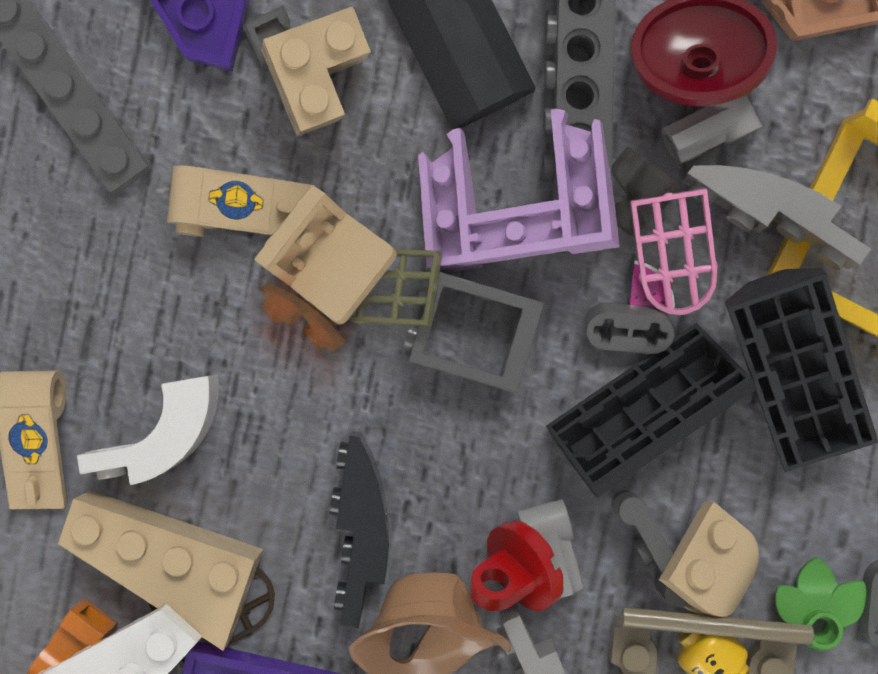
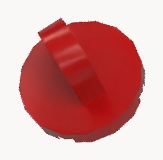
M514 520L511 523L506 521L492 529L487 538V554L489 558L473 570L469 588L470 596L475 604L489 611H502L517 602L523 607L536 612L546 610L555 604L563 594L562 570L560 567L556 570L554 569L550 560L555 556L553 550L537 530L522 521ZM488 580L498 581L504 590H488L484 587L483 582Z

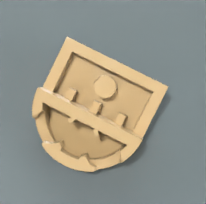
M703 502L659 580L688 603L685 608L689 611L709 616H729L739 606L756 572L759 560L757 542L748 529L715 502Z

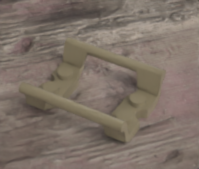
M622 607L621 614L614 613L611 624L608 659L612 664L620 667V674H656L657 649L650 639L651 630L755 639L754 645L747 651L748 658L746 664L749 667L747 674H794L797 644L811 645L814 639V631L811 625Z

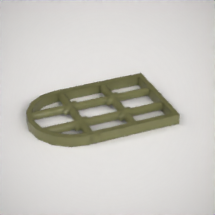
M396 250V257H400L398 268H394V271H386L381 277L396 278L394 293H390V296L367 295L358 306L356 316H350L348 320L360 325L368 323L431 327L442 253L434 250ZM407 257L433 258L431 272L405 271ZM407 279L429 280L427 297L401 296L403 282H407ZM369 302L393 303L391 317H363L365 305H369ZM404 304L426 305L424 320L398 319L399 308L403 307Z

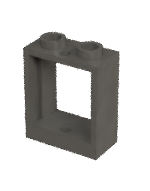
M439 272L433 319L443 287L519 309L500 375H496L424 353L431 327L409 326L403 346L404 350L411 352L409 362L518 393L544 303ZM423 279L418 297H427L429 280ZM425 308L421 320H424Z

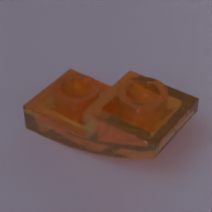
M269 283L260 288L267 298L261 304L271 319L277 325L284 321L288 327H294L306 319L310 325L305 327L304 331L319 351L327 347L330 353H336L349 343L340 329L327 316L303 298Z

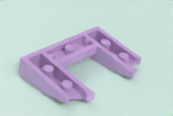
M551 110L559 200L477 213L465 134L461 128L453 129L447 134L453 144V148L434 162L424 152L419 154L425 250L440 251L442 253L439 272L452 273L483 268L482 264L563 251L578 254L620 247L611 174L601 121L594 119L591 126L592 131H587L566 125L568 113L565 110ZM426 257V268L431 270L433 258Z

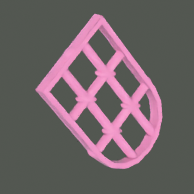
M703 188L674 194L665 193L662 196L630 201L640 271L639 280L645 296L657 309L668 314L685 315L699 310L710 300L716 288L718 268L707 189ZM701 195L705 225L689 228L686 197ZM678 199L681 225L678 227L680 230L664 232L660 202ZM652 203L655 221L654 234L640 236L637 206ZM706 233L710 265L694 267L691 239H694L693 235ZM683 237L686 264L683 265L685 269L669 271L665 244H668L667 239ZM657 241L661 269L658 268L659 273L646 275L642 243ZM711 272L710 285L705 295L699 300L696 278H699L698 274ZM688 276L692 305L682 309L674 308L670 282L673 283L672 278ZM663 281L666 306L659 304L651 296L647 282Z

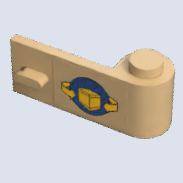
M173 166L167 223L176 225L175 233L203 237L204 228H222L273 235L292 212L296 203L303 198L312 185L193 166Z
M59 370L0 372V450L9 509H65L67 506L56 421L61 416L65 407L66 385L64 377Z

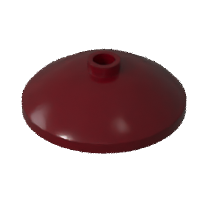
M667 0L648 12L636 27L631 43V58L639 79L657 95L685 105H718L745 96L765 80L775 61L777 38L775 30L766 15L745 0Z

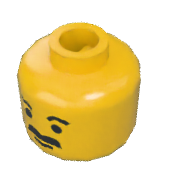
M684 632L680 634L678 642L681 644L677 655L678 664L687 674H747L749 669L746 664L748 658L747 649L736 637Z

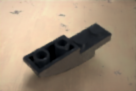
M353 431L349 437V442H340L336 469L344 470L342 488H333L329 515L337 516V530L354 532V537L345 535L341 563L349 564L347 582L338 581L334 609L342 610L340 626L359 628L367 582L385 584L389 553V522L385 493L374 456L363 434Z

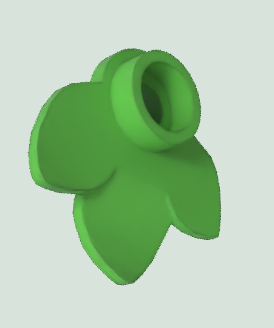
M815 557L806 562L800 569L796 578V587L791 585L776 587L775 607L779 616L787 623L812 626L817 619H823V629L820 632L814 633L813 643L806 646L816 651H825L834 648L840 643L844 627L860 619L866 603V585L861 580L837 584L833 573L826 563L820 558Z

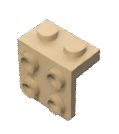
M312 185L303 198L296 203L292 212L277 231L266 241L264 247L254 260L293 288L337 324H343L350 318L394 262L397 253L390 244L349 216L324 192Z

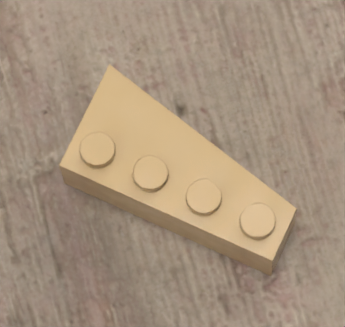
M92 490L73 499L58 542L60 546L156 608L168 604L201 634L202 638L223 651L235 634L263 552L262 548Z

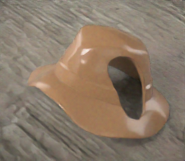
M425 572L402 577L392 584L385 596L373 627L353 641L349 651L352 659L367 674H449L459 669L482 650L493 646H500L505 652L511 651V646L503 636L483 627L481 618L460 576L444 572ZM408 624L430 625L422 636L417 649L408 659L397 660L390 656V642L394 627Z

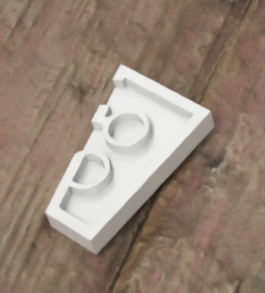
M165 604L122 627L109 637L92 646L85 647L76 652L72 657L55 666L52 665L38 674H168L199 641L202 635L168 604Z

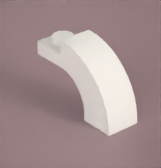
M218 374L161 384L163 410L160 420L151 434L139 443L92 450L77 455L80 474L96 472L98 480L125 475V467H127L130 485L155 478L183 462L201 444L213 422L218 403Z

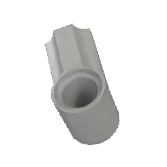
M747 95L727 103L704 106L703 109L664 127L661 130L667 153L678 166L720 144L723 147L762 128V125Z
M563 500L517 511L519 521L537 530L553 550L555 556L550 560L554 569L556 570L560 567L563 573V594L560 598L574 595L575 592L583 589L577 560L570 541L574 539Z

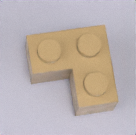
M353 6L263 39L261 51L297 137L338 122L345 115L330 74L364 62L371 53Z

